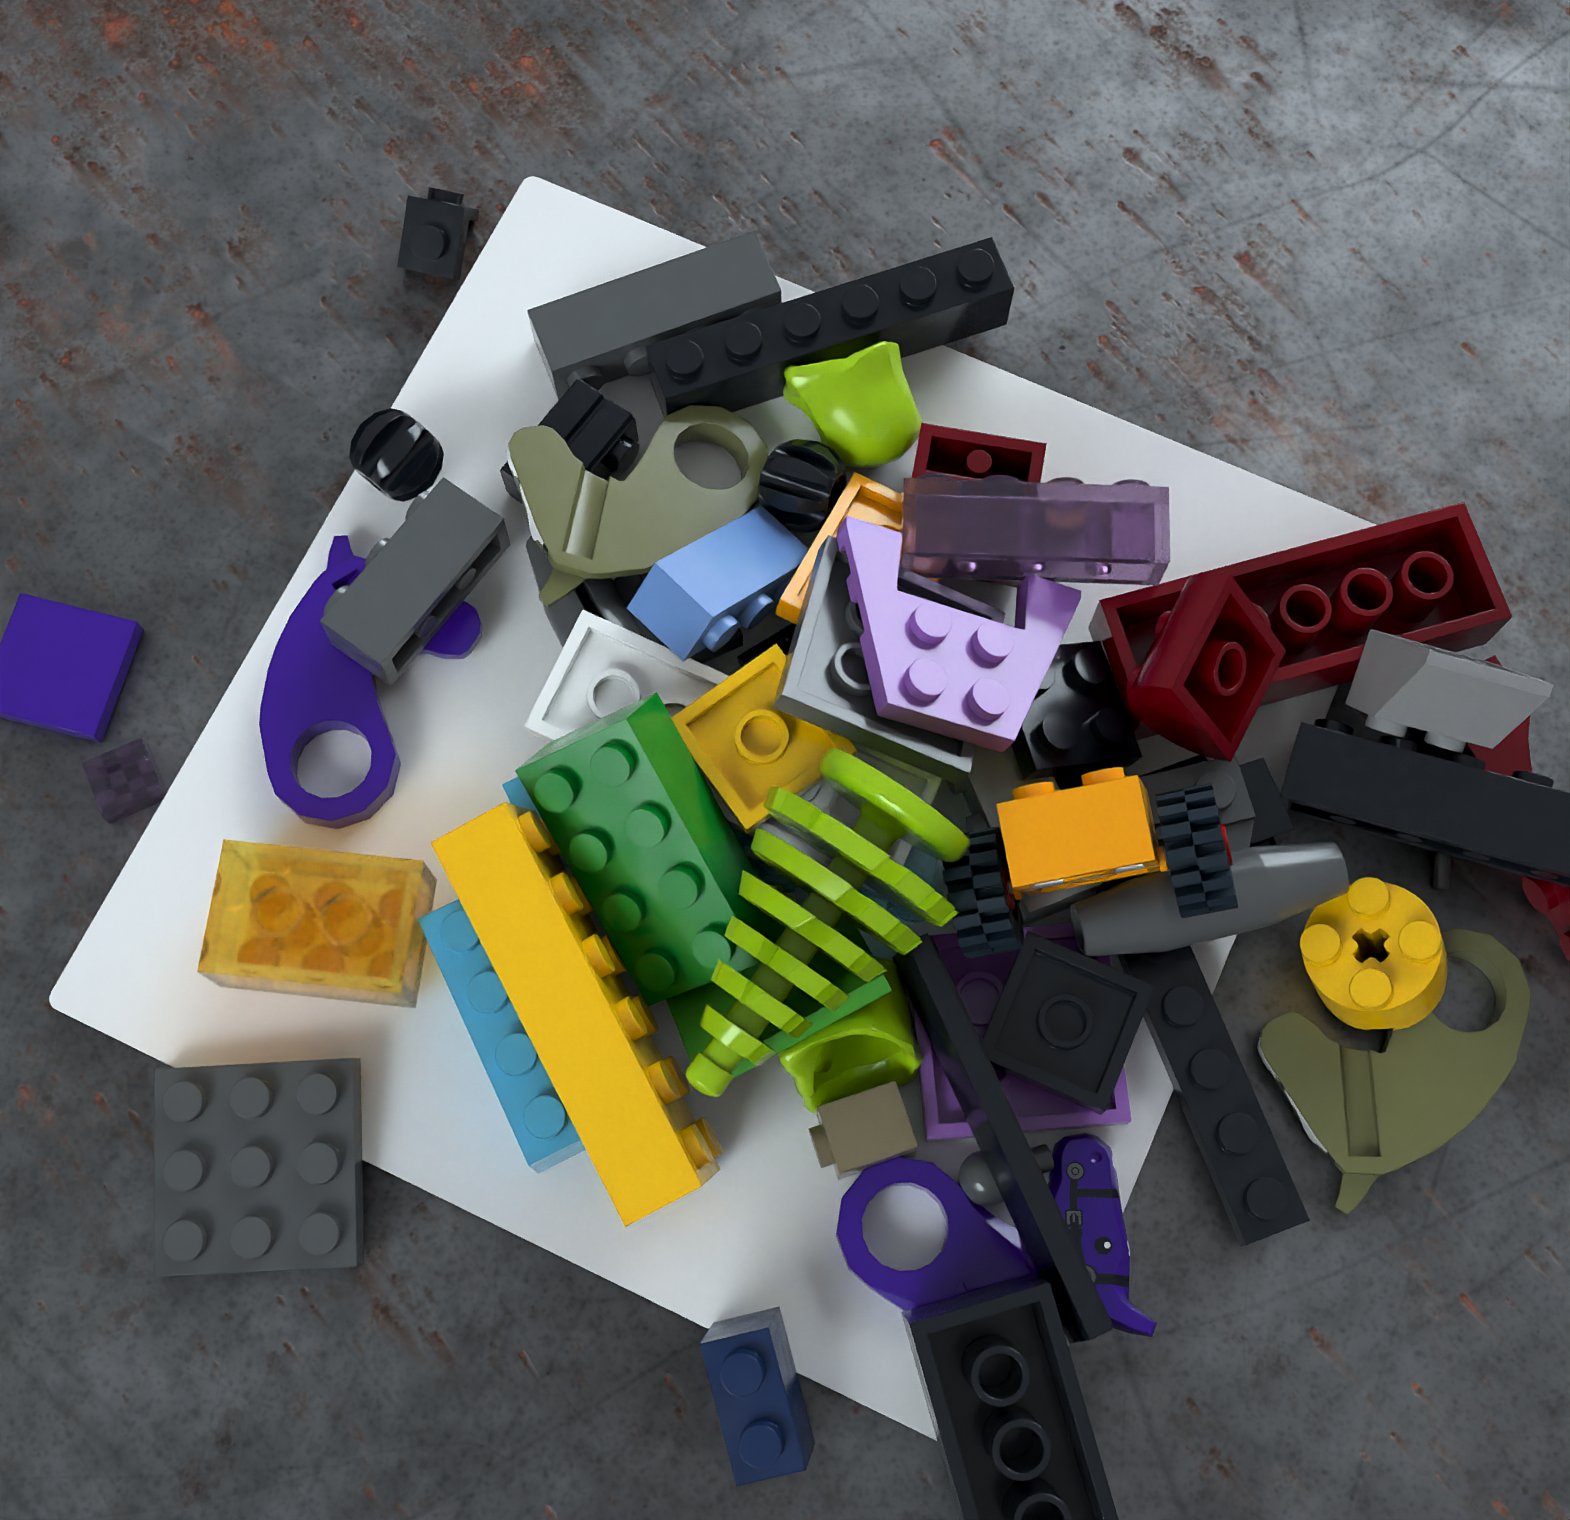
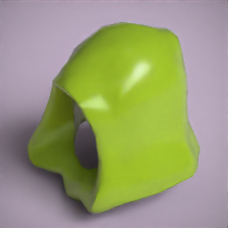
M877 342L850 355L848 358L830 359L801 366L789 365L785 368L784 398L791 405L801 409L811 419L821 438V443L833 449L844 462L845 467L874 469L896 461L919 438L921 423L923 422L902 370L900 350L897 343Z
M874 956L888 970L883 974L892 991L779 1054L782 1066L793 1076L797 1092L804 1097V1106L811 1113H817L818 1106L895 1080L897 1086L901 1087L915 1079L918 1068L924 1061V1058L913 1034L905 986L893 960Z

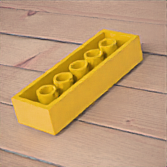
M503 802L430 842L624 1226L627 1227L702 1187L721 1170L715 1159L722 1155L719 1141L704 1117L695 1121L683 1097L690 1093V1087L681 1067L673 1056L663 1059L652 1037V1034L659 1031L650 1007L641 995H637L634 998L631 997L620 975L627 968L609 936L601 937L589 915L594 910L575 876L570 877L558 855L561 851L542 818H539L534 810Z

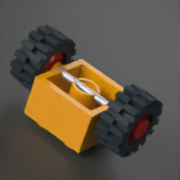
M1122 767L1086 773L1081 776L1083 786L1066 790H1055L1053 782L1034 783L1013 789L1014 800L996 804L1001 831L999 827H992L963 833L970 840V846L963 857L956 862L942 861L945 869L942 870L943 880L947 885L948 891L946 897L956 908L955 911L959 912L952 918L954 930L957 929V940L963 949L964 956L971 959L1018 950L1024 947L1023 918L1019 908L1020 899H1023V893L1034 896L1157 871L1164 872L1168 871L1167 864H1169L1171 881L1182 918L1239 908L1230 867L1233 865L1228 837L1225 824H1221L1212 783L1155 794L1165 850L1163 846L1158 845L1147 789L1138 775L1125 776Z

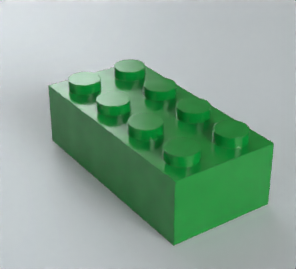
M657 692L548 743L515 770L648 1006L712 982L711 977L718 959L736 971H741L761 963L724 936L731 916L741 920L774 944L785 930V927L738 894L742 870L756 878L758 876Z

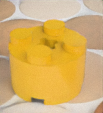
M1365 877L1350 884L1346 894L1317 906L1311 913L1300 938L1303 962L1322 1002L1339 1020L1357 1029L1370 1031V1029L1392 1028L1393 1030L1408 1028L1423 1020L1438 1005L1446 987L1448 972L1447 953L1436 918L1428 906L1415 894L1400 886L1383 882L1378 878ZM1385 950L1388 956L1381 963L1372 957L1364 960V957L1372 951L1379 954Z

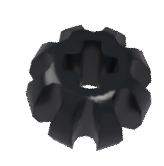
M392 408L373 413L359 425L351 440L349 459L353 468L366 481L391 500L400 502L415 499L420 493L427 491L433 486L442 469L444 457L443 449L435 436L404 411Z
M793 439L781 443L771 452L763 465L758 484L760 506L762 505L789 531L813 532L819 530L824 525L847 486L845 464L833 449L818 441Z

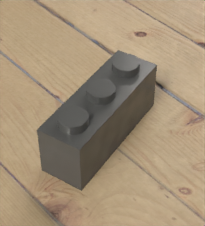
M444 477L431 492L424 491L413 500L407 510L406 521L390 539L383 538L372 548L366 558L364 570L350 586H342L333 593L324 608V616L320 620L333 646L391 687L510 546L504 518Z

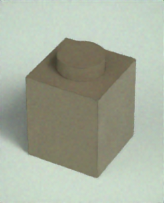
M896 1080L818 1106L817 1118L820 1125L808 1128L821 1168L833 1164L838 1180L860 1173L864 1169L884 1161L913 1155L919 1147Z

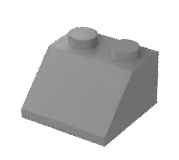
M1370 629L1345 704L1368 714L1365 722L1367 727L1400 737L1405 736L1408 726L1427 731L1424 738L1425 742L1463 753L1467 742L1493 749L1550 697L1554 684L1488 661Z

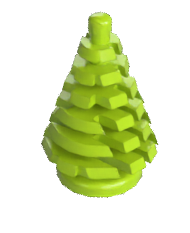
M829 748L819 763V771L824 781L860 811V816L852 829L790 791H785L780 787H770L764 804V808L768 810V813L782 825L789 828L792 833L818 852L832 859V861L825 868L782 839L764 829L756 828L751 845L753 853L809 895L800 906L765 882L742 870L738 894L785 927V930L774 944L741 920L731 916L724 936L762 963L749 980L718 959L711 981L737 1000L726 1015L720 1013L709 1004H705L699 1025L710 1033L713 1038L702 1053H697L686 1069L688 1082L704 1095L710 1097L722 1095L734 1078L732 1073L743 1057L753 1064L760 1066L777 1053L759 1039V1036L769 1022L796 1039L813 1025L783 1003L794 985L832 1011H835L850 997L808 967L818 951L868 983L876 976L888 971L876 959L833 929L841 917L902 955H906L923 942L916 933L902 924L899 919L873 900L859 893L858 891L863 884H866L916 917L939 927H942L959 913L955 911L956 908L944 896L935 892L933 887L909 869L891 860V856L887 852L896 840L902 839L938 860L956 862L963 857L969 848L970 840L952 822L911 791L869 764L838 748Z

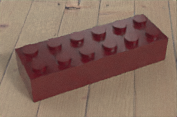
M1465 502L1205 571L1231 574L1286 649L1259 707L1353 681L1370 629L1452 652H1459L1487 644L1512 618ZM1193 575L1101 599L1089 624L1088 629L1092 640L1101 641L1137 740L1158 734L1145 725L1131 710L1126 690L1128 677L1135 667L1144 664L1156 641L1155 629L1159 617L1165 611L1172 610L1186 581Z

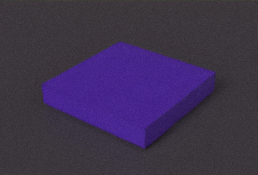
M20 593L0 643V718L102 743L144 629L136 621Z

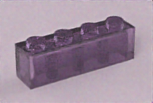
M927 473L917 478H904L900 504L902 543L899 566L926 578L1023 581L1028 574L1053 582L1159 586L1170 562L1169 487L1150 486L1147 482L1137 479L1121 480L1112 485L1084 484L1080 479L1072 477L1055 478L1047 483L1019 482L1018 479L1007 475H993L984 478L982 481L954 480L951 476L943 473Z

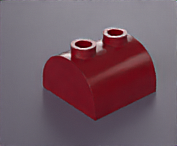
M1203 572L1191 576L1186 581L1172 610L1165 611L1159 617L1155 629L1156 641L1144 664L1135 667L1128 677L1126 687L1127 700L1134 714L1145 725L1165 739L1202 756L1231 762L1286 649L1231 574Z

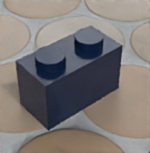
M780 1307L713 1322L702 1339L700 1347L736 1487L805 1471L815 1445V1440Z

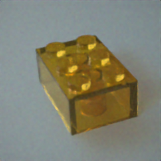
M223 839L197 972L219 987L416 1008L427 939L418 918L432 912L437 879L422 860Z

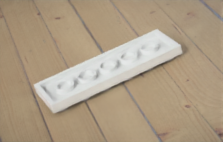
M582 610L524 724V728L527 733L550 743L656 692L670 717H673L724 681L729 675L691 658L683 662L669 648ZM850 740L857 749L856 758L887 775L931 806L943 780L942 778ZM705 779L729 825L745 832ZM824 779L800 796L850 829H852L860 816V811L841 797ZM773 816L757 827L782 839L825 868L832 861V859L818 852L792 833L789 828L782 825ZM756 828L748 834L754 837ZM898 839L893 843L887 854L891 856V860L904 866L912 845L902 839ZM863 884L862 887L867 888V889H869V890H871V891H873V892L879 894L878 892H876L875 890H873L872 888H870V887L867 886L866 884Z

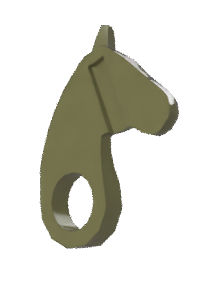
M689 405L664 417L644 455L624 481H618L611 476L607 481L585 470L583 463L572 454L566 441L553 428L541 425L523 427L515 432L506 449L508 464L522 499L532 538L553 567L548 581L538 595L539 600L549 608L563 600L586 579H603L648 573L654 563L750 512L759 498L758 484L760 474L768 458V447L751 423L723 407ZM694 440L712 442L724 448L735 458L741 470V481L733 487L721 490L704 488L691 482L679 470L674 459V449L682 443Z
M1461 927L1441 931L1447 958H1456L1470 962L1481 969L1492 984L1496 997L1495 1012L1488 1026L1483 1030L1470 1033L1454 1030L1439 1021L1434 1013L1431 1012L1423 1020L1408 1028L1398 1030L1387 1029L1381 1053L1372 1050L1367 1052L1343 1047L1326 1037L1314 1022L1299 1012H1286L1267 1022L1259 1032L1257 1050L1264 1065L1284 1093L1309 1139L1343 1174L1335 1207L1347 1215L1362 1201L1379 1175L1395 1171L1436 1151L1465 1129L1483 1111L1513 1069L1529 1017L1531 989L1519 959L1492 935Z

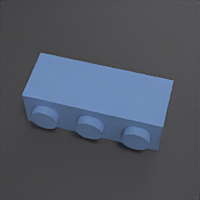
M761 505L655 562L627 609L683 662L705 648H708L711 652H716L730 640L739 627L743 626L747 630L753 629L765 618L773 606H778L782 594L809 549Z

